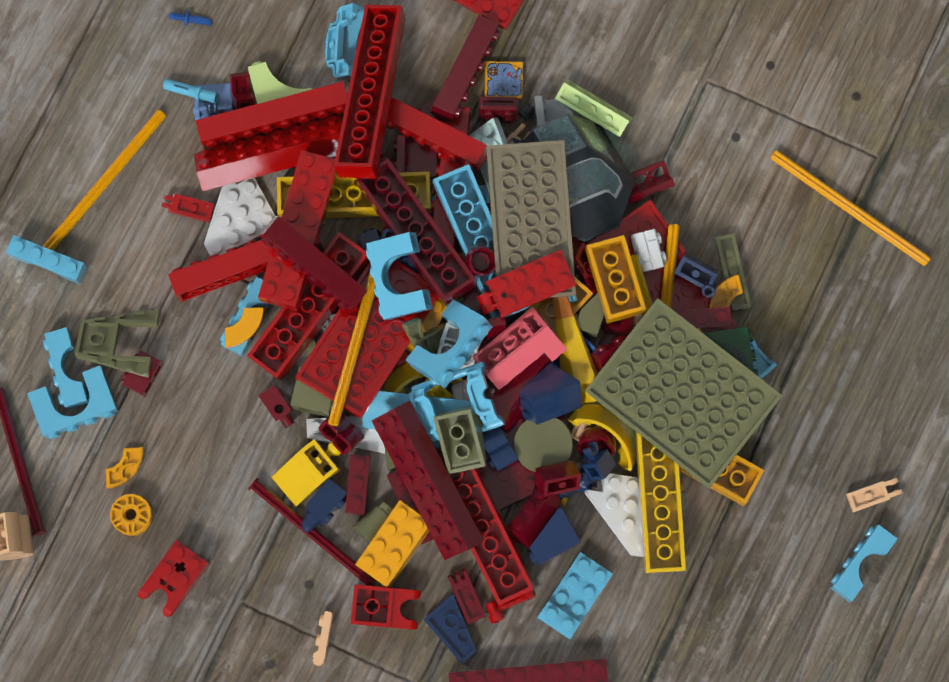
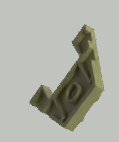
M462 296L455 300L461 304H464V298ZM416 317L405 322L402 326L414 348L418 345L432 354H437L447 322L425 333L422 330L421 320Z

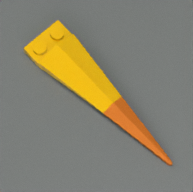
M568 296L554 297L557 337L567 348L563 354L559 355L560 369L580 381L582 404L595 402L596 400L586 393L585 390L598 375V371L586 346Z

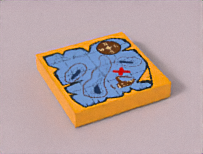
M485 61V97H517V100H522L523 62Z

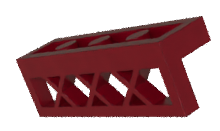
M664 160L631 172L634 180L641 174L647 177L641 184L634 183L627 205L675 186ZM662 166L664 174L658 177L653 176L654 170ZM616 178L594 187V191L597 193L604 189H610L614 195L620 182Z

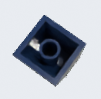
M552 363L548 364L519 391L522 415L527 421H532L536 425L582 407L580 381Z
M562 508L555 512L530 546L528 557L533 565L537 564L540 567L580 544V540Z

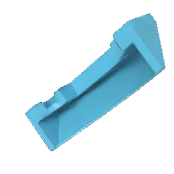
M354 3L339 7L336 12V21L330 23L326 36V63L328 68L332 69L333 76L339 80H351L357 40L365 7Z

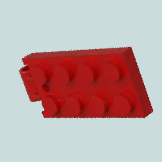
M558 250L486 281L490 291L477 296L484 315L499 309L502 318L576 286V283L562 250ZM506 293L507 297L502 298L501 294Z

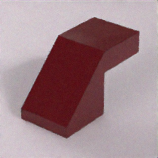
M248 71L230 74V94L234 110L255 105V97L250 92V74Z

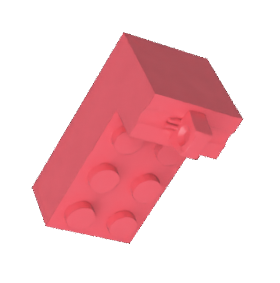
M532 307L476 353L473 358L477 363L485 362V375L500 390L543 353L553 362L567 348Z

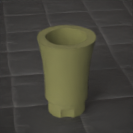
M380 501L352 528L370 544L392 512V509L385 502Z

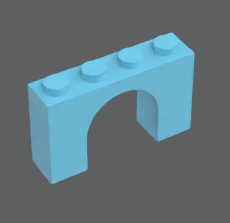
M407 232L366 243V255L371 263L370 273L375 281L374 291L379 298V313L383 320L433 309L429 290L400 294L392 288L388 278L389 268L397 258L420 252L415 232Z
M454 299L441 315L451 325L459 329V338L456 344L442 354H432L417 345L406 359L416 371L444 388L493 327L482 315Z
M101 366L82 372L90 398L85 410L78 415H61L56 409L50 390L46 386L27 393L43 437L49 438V440L58 438L62 432L67 431L70 433L76 431L80 425H92L97 422L96 419L104 417V419L110 418L115 415L114 412L119 411L106 374Z

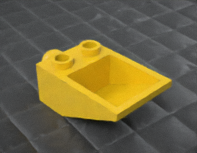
M313 439L280 468L272 478L294 506L297 507L325 484L328 479H331L340 471V468L331 459V456H338L341 453L335 448L332 441L328 444L325 451L318 441ZM317 450L319 455L314 458L312 452ZM326 465L331 467L329 472L324 471Z

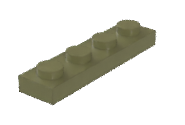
M734 233L715 237L724 280L739 274L743 293L737 295L731 301L732 312L751 308Z

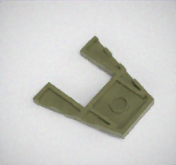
M157 307L155 310L146 312L145 310L136 311L135 314L124 315V313L116 314V317L106 318L105 316L81 320L75 356L149 378L152 363L151 357L115 355L120 326L158 328L160 308Z

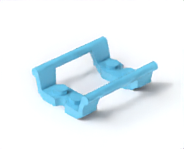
M484 361L460 369L452 379L455 380L467 375V392L474 412L483 421L482 432L505 425L504 419L497 415L493 400L485 396V390L488 388L483 373L486 369ZM429 380L412 386V392L409 393L415 411L421 415V422L436 449L441 447L433 419L437 413L432 400L427 397L426 392L439 384Z

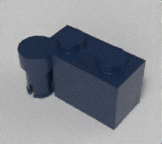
M685 252L674 273L701 287L702 294L704 296L707 295V298L712 297L717 290V284L714 281L719 270Z

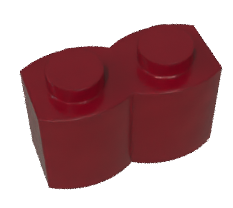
M344 413L341 414L338 426L328 424V417L318 427L321 434L329 441H332L335 448L344 455H347L359 445L364 438L362 431L354 424H351Z

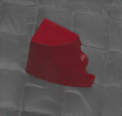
M583 242L574 244L572 248L573 260L591 292L597 294L598 291L585 251L587 245Z
M633 317L611 323L605 322L601 329L606 334L627 337L632 330Z

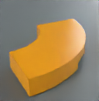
M739 274L729 277L717 287L715 294L711 297L709 308L730 307L731 301L737 295L743 293Z
M244 308L239 322L225 328L226 348L241 345L253 336L261 325L264 308Z
M144 447L124 448L123 456L119 463L105 469L107 489L125 484L137 473L143 460Z

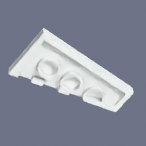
M358 416L348 417L351 424L357 426L364 434L363 440L355 448L385 454L384 444L375 429L362 428L363 418L361 419ZM326 418L306 419L307 439H315L326 443L331 442L318 429Z

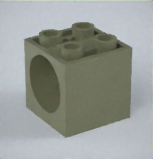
M296 380L290 404L293 410L329 417L334 402Z

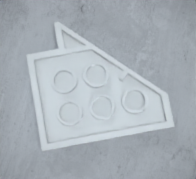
M255 178L244 180L239 184L232 183L222 186L204 242L210 256L213 254L222 255L230 248L237 247L238 249L244 246L245 243L259 238V235L269 222L276 217Z
M609 473L605 479L601 480L600 492L585 490V494L631 556L644 557L638 477Z

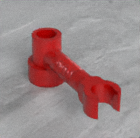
M533 590L501 605H498L496 601L486 604L485 606L490 615L488 616L490 623L495 624L504 620L503 610L533 599L535 597Z

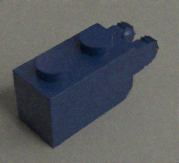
M328 479L306 504L305 512L307 516L301 525L303 532L308 533L312 531L317 524L320 527L324 522L328 524L334 517L333 512L336 508L340 510L346 503L347 493L331 479Z

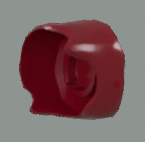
M480 245L473 246L468 251L466 266L473 275L485 276L495 270V254L491 248Z

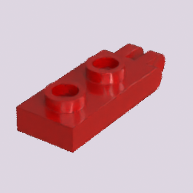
M174 193L172 197L164 195L163 199L170 201V204L162 202L161 205L168 209L167 212L210 223L215 208L214 203Z

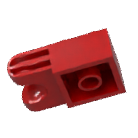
M176 540L139 590L138 597L148 599L156 590H164L168 597L167 603L163 608V615L169 618L191 592L210 563ZM185 563V571L178 572V565Z
M354 584L350 624L416 630L418 629V623L415 620L404 618L400 613V607L406 600L419 599L422 592L413 589ZM371 600H374V603L377 604V608L375 607L373 611H369V607H366L367 603H370Z

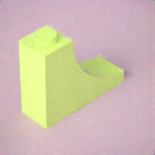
M254 62L248 67L257 104L312 90V88L297 89L282 84L271 74L266 62Z

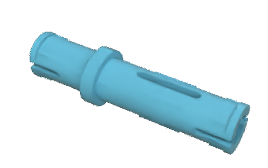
M165 79L163 83L164 90L190 96L197 101L204 100L217 104L220 95L218 92L207 90L203 86L196 87L170 79Z

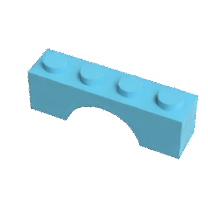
M13 235L6 251L14 259L39 266L77 284H81L88 268L83 262Z
M256 277L254 281H250L246 297L241 298L237 314H233L229 321L230 327L239 322L244 308L270 307L271 304L261 302L258 298L262 279ZM225 331L220 338L223 348L241 357H244L252 341L249 338L248 341L241 345L226 348Z
M65 327L45 333L43 344L45 350H49L50 358H48V362L56 375L53 376V380L61 393L58 394L61 406L64 405L65 408L71 409L89 403L85 384L69 379L65 372L66 357L75 349L70 330Z
M880 525L871 526L865 534L867 537L863 543L859 542L853 550L855 555L852 559L847 558L842 565L844 570L841 574L837 573L831 580L833 585L830 588L848 602H852L864 586L859 578V566L862 560L870 554L886 555L897 541L895 536Z

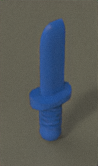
M186 11L184 15L173 12L169 14V18L172 20L185 21L184 25L194 23L212 26L211 19L189 15V11Z

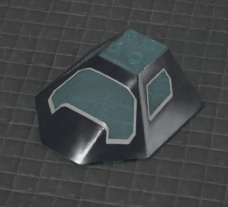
M568 114L534 128L521 143L564 140L571 236L586 242L618 228L626 210L635 180L603 127L594 121Z

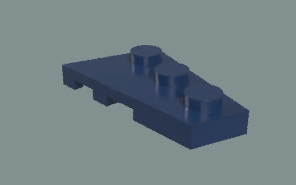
M453 594L423 619L461 664L477 652Z

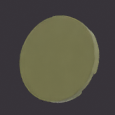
M557 418L538 425L526 420L520 425L515 434L514 450L521 464L535 472V469L538 467L567 461L572 451V437L566 425Z

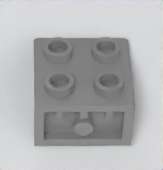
M534 96L538 139L575 135V123L570 116L573 115L572 108L556 99L542 101V96Z

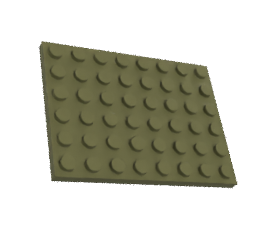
M658 298L585 390L596 401L709 489L783 396Z

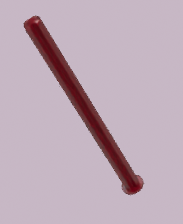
M0 387V418L33 529L32 537L47 533V530H44L4 389Z
M256 478L248 490L252 489L303 532L301 525L304 519L259 482V478ZM315 528L308 533L303 532L364 584L370 585L374 580L372 576L356 566L355 561Z

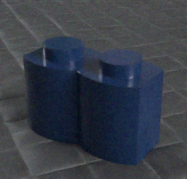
M500 427L491 429L483 434L484 449L489 456L487 462L492 470L496 468L497 472L518 461V457Z

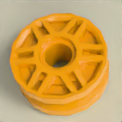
M126 494L119 497L112 504L110 519L113 526L122 534L136 536L149 528L153 514L149 503L141 496ZM130 510L136 511V517L133 520L127 519V513Z

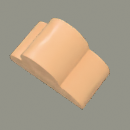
M4 512L0 514V561L20 559L34 555L29 515H18L17 512Z

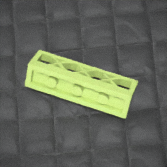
M570 80L563 83L555 98L619 137L633 118Z

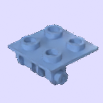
M230 83L194 85L196 87L203 86L205 89L218 92L220 95L217 104L204 100L197 101L194 98L195 107H193L195 120L233 111Z

